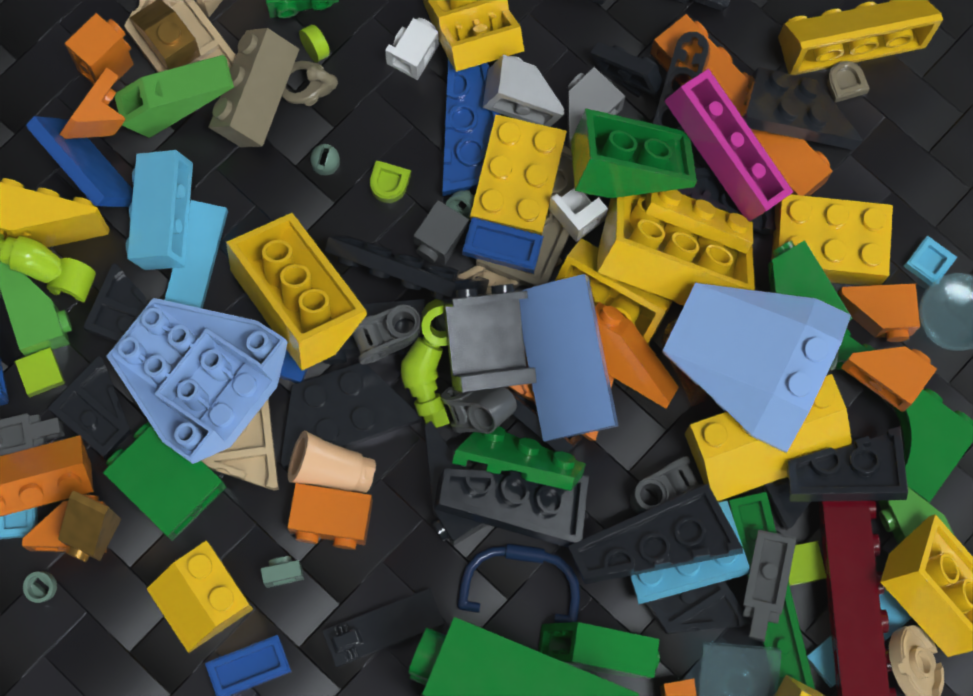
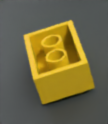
M790 194L775 206L774 222L776 230L773 232L772 252L791 240L795 246L805 240L831 283L859 286L882 285L889 276L893 205Z

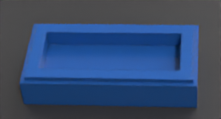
M472 217L462 255L534 274L544 236Z
M279 635L205 663L216 696H232L292 672Z

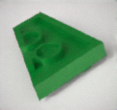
M500 426L490 434L473 432L456 449L452 462L462 466H466L467 460L487 464V472L501 474V471L521 472L522 478L526 481L569 491L582 478L586 466L585 463L576 460L569 453L555 452L542 447L536 440L516 437L506 433L505 429Z

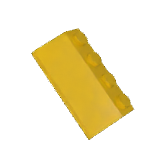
M890 0L881 4L871 1L862 3L851 10L831 9L817 17H793L784 23L778 38L788 74L798 75L832 68L841 61L856 63L924 49L942 23L943 17L941 12L928 0Z
M293 213L226 242L230 271L272 330L288 341L286 349L302 371L336 355L367 316L366 309Z
M832 374L825 377L815 401L787 453L751 437L742 428L743 426L727 411L690 424L685 432V437L704 485L709 484L718 502L788 477V460L828 448L836 450L852 445L847 409Z

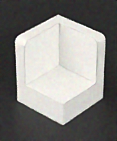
M575 187L562 197L556 193L550 198L549 203L551 213L576 242L604 222L608 210L599 197L591 202L583 192L575 191Z

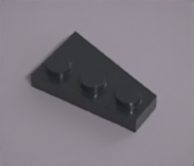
M901 427L889 429L887 434L872 439L869 436L857 439L854 444L836 450L828 448L788 460L787 475L790 502L907 500L908 486Z

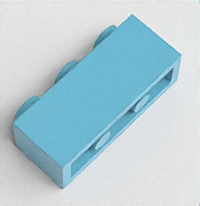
M177 150L136 154V164L132 171L134 187L132 202L129 206L131 221L129 237L126 240L127 259L144 270L185 267L193 163Z

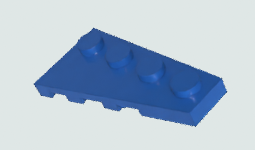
M448 59L442 196L452 195L459 190H477L495 115H500V113L483 108L487 72L489 69L488 62L456 72Z

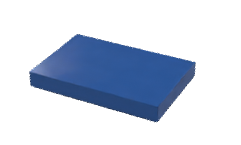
M34 116L26 125L27 129L94 206H130L133 198V189L89 138L65 139L59 135L69 119Z

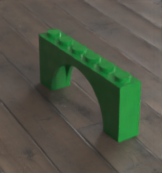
M846 328L842 343L838 349V361L835 369L843 370L841 368L852 353L876 349L868 344L861 345L850 337L851 333ZM924 388L912 405L904 412H901L892 404L891 406L897 415L902 431L907 486L930 503L972 444L973 420L961 411H952L942 403L943 399L936 392Z

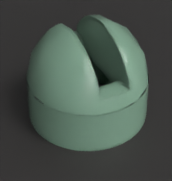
M320 144L313 149L310 156L313 170L320 175L333 174L340 165L338 151L329 144ZM327 151L325 166L320 165L322 153Z
M459 190L447 200L446 205L470 220L475 197L469 190ZM461 201L467 205L464 210L458 205Z
M33 572L24 580V594L30 601L35 603L48 601L57 591V581L49 572ZM39 578L49 587V591H46L35 581Z

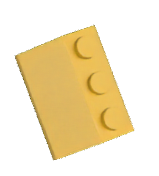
M581 238L567 255L555 281L582 274L588 276L594 305L596 306L598 302H601L606 306L618 309L624 317L633 322L649 344L673 300L654 293H646L638 287L621 281L611 280L605 275L597 273L599 248Z
M934 514L923 521L889 553L880 583L945 655L951 657L973 651V556L939 517Z

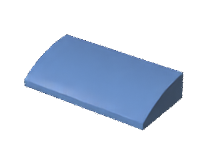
M582 274L521 290L527 291L528 298L519 299L528 366L535 367L537 383H532L543 442L619 427L589 277Z

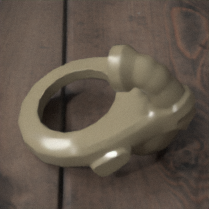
M311 61L295 62L291 73L300 69L307 70L310 84L305 90L298 93L289 92L285 86L282 98L289 103H305L306 106L310 107L318 101V98L326 96L333 89H336L338 84L337 77L326 72L324 67L318 63Z

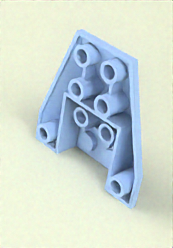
M153 298L106 357L161 441L194 464L230 448L278 386L288 341L256 320Z

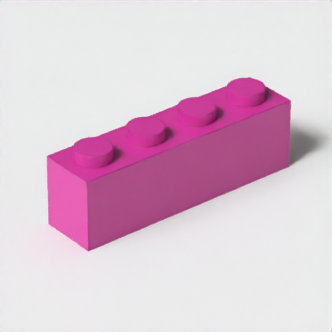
M709 68L681 86L664 100L735 205L749 222L794 192Z

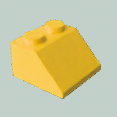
M207 540L173 562L147 588V591L188 653L253 610Z

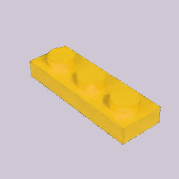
M678 190L646 194L645 214L747 254L753 244V222H749L738 213H728L714 207L708 201L693 199L681 194Z

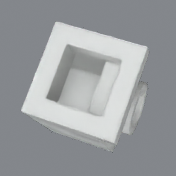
M413 18L407 28L402 27L399 30L393 46L390 44L385 50L387 64L418 80L439 46V35L435 26L423 18H417V20Z

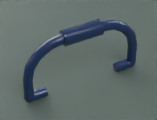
M507 544L505 547H491L478 553L465 568L460 584L458 608L463 611L479 613L481 603L469 602L468 596L473 573L483 561L494 556H505V559L541 564L545 561L554 564L564 572L570 584L571 596L568 615L555 613L554 623L577 622L580 602L579 581L569 564L561 557L545 552L544 548Z

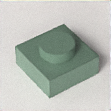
M291 556L269 560V567L261 568L263 583L267 588L304 580L300 561H292Z

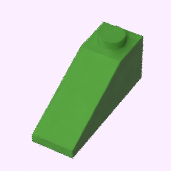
M0 260V290L19 350L26 357L49 347L54 350L69 345L67 332L72 331V326L66 310L59 311L54 302L25 274L11 270L9 265L2 263Z

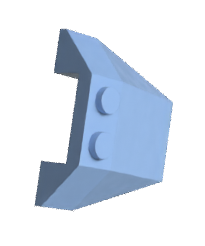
M695 283L662 352L696 385L702 387L720 408L726 410L742 425V428L751 437L787 453L805 421L836 356L851 315L816 298Z

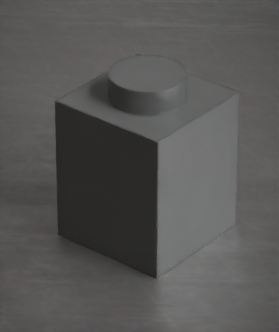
M437 201L414 234V247L417 248V254L430 263L438 261L445 266L468 232L469 219L442 202Z

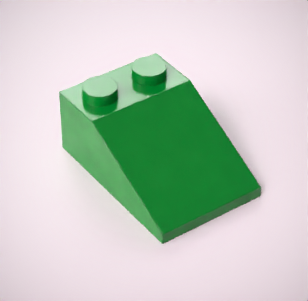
M585 108L571 139L575 191L606 198H617L692 188L695 186L697 180L691 140L685 131Z

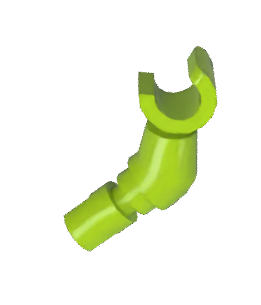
M0 234V260L2 263L9 265L11 270L25 274L43 283H48L47 289L54 295H59L62 291L70 294L78 301L85 302L96 272L90 266L71 258L60 259L37 240L22 235L18 238L9 236L5 240L4 235Z
M439 299L429 302L422 310L421 326L424 337L417 338L401 362L402 382L405 388H409L411 396L417 397L414 405L418 416H423L426 424L432 421L436 428L450 424L441 395L435 393L438 388L436 383L438 378L437 366L443 352L440 346L448 345L447 332L435 330L431 326L433 318L443 314V300Z

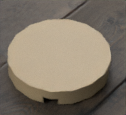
M916 625L904 626L892 633L889 642V658L892 671L899 687L906 696H941L944 687V668L941 662L936 664L933 654L938 653L937 647L927 633Z

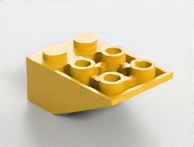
M2 178L0 182V234L4 235L5 240L9 236L18 238L22 235L37 240L48 248L109 234L110 229L99 209L90 200L74 197L73 201L60 198L57 192L50 189L38 188L37 191L23 188L24 185L15 180Z

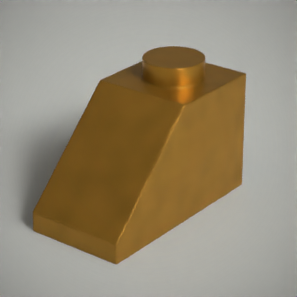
M162 0L154 1L129 18L166 70L187 65L201 56L195 37L177 13Z
M72 491L58 540L68 546L65 553L83 562H87L89 556L100 561L121 518L109 507Z

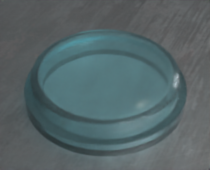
M954 273L935 280L926 289L920 302V321L925 333L934 343L947 350L965 351L973 349V276L968 274Z

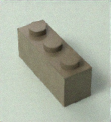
M269 28L246 30L238 43V53L233 66L229 69L234 88L222 94L215 103L212 111L213 117L208 128L241 148L263 146L300 49Z

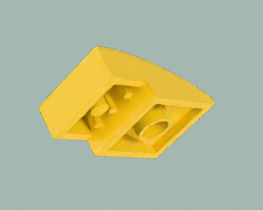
M423 0L431 23L438 31L439 41L456 72L497 60L503 54L510 56L524 52L521 26L510 12L508 0Z

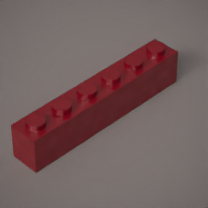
M817 501L823 562L827 577L825 582L837 696H897L895 687H889L888 672H892L889 658V648H885L883 634L889 631L887 610H881L879 595L884 594L885 587L880 583L883 572L876 570L875 557L880 556V539L878 534L872 533L871 519H876V502Z

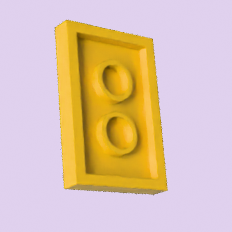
M495 115L470 220L474 217L542 235L567 131Z

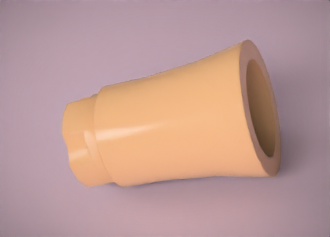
M303 431L296 441L290 458L288 480L291 483L312 484L337 490L367 493L373 482L376 463L373 459L363 457L359 452L345 449L307 431Z

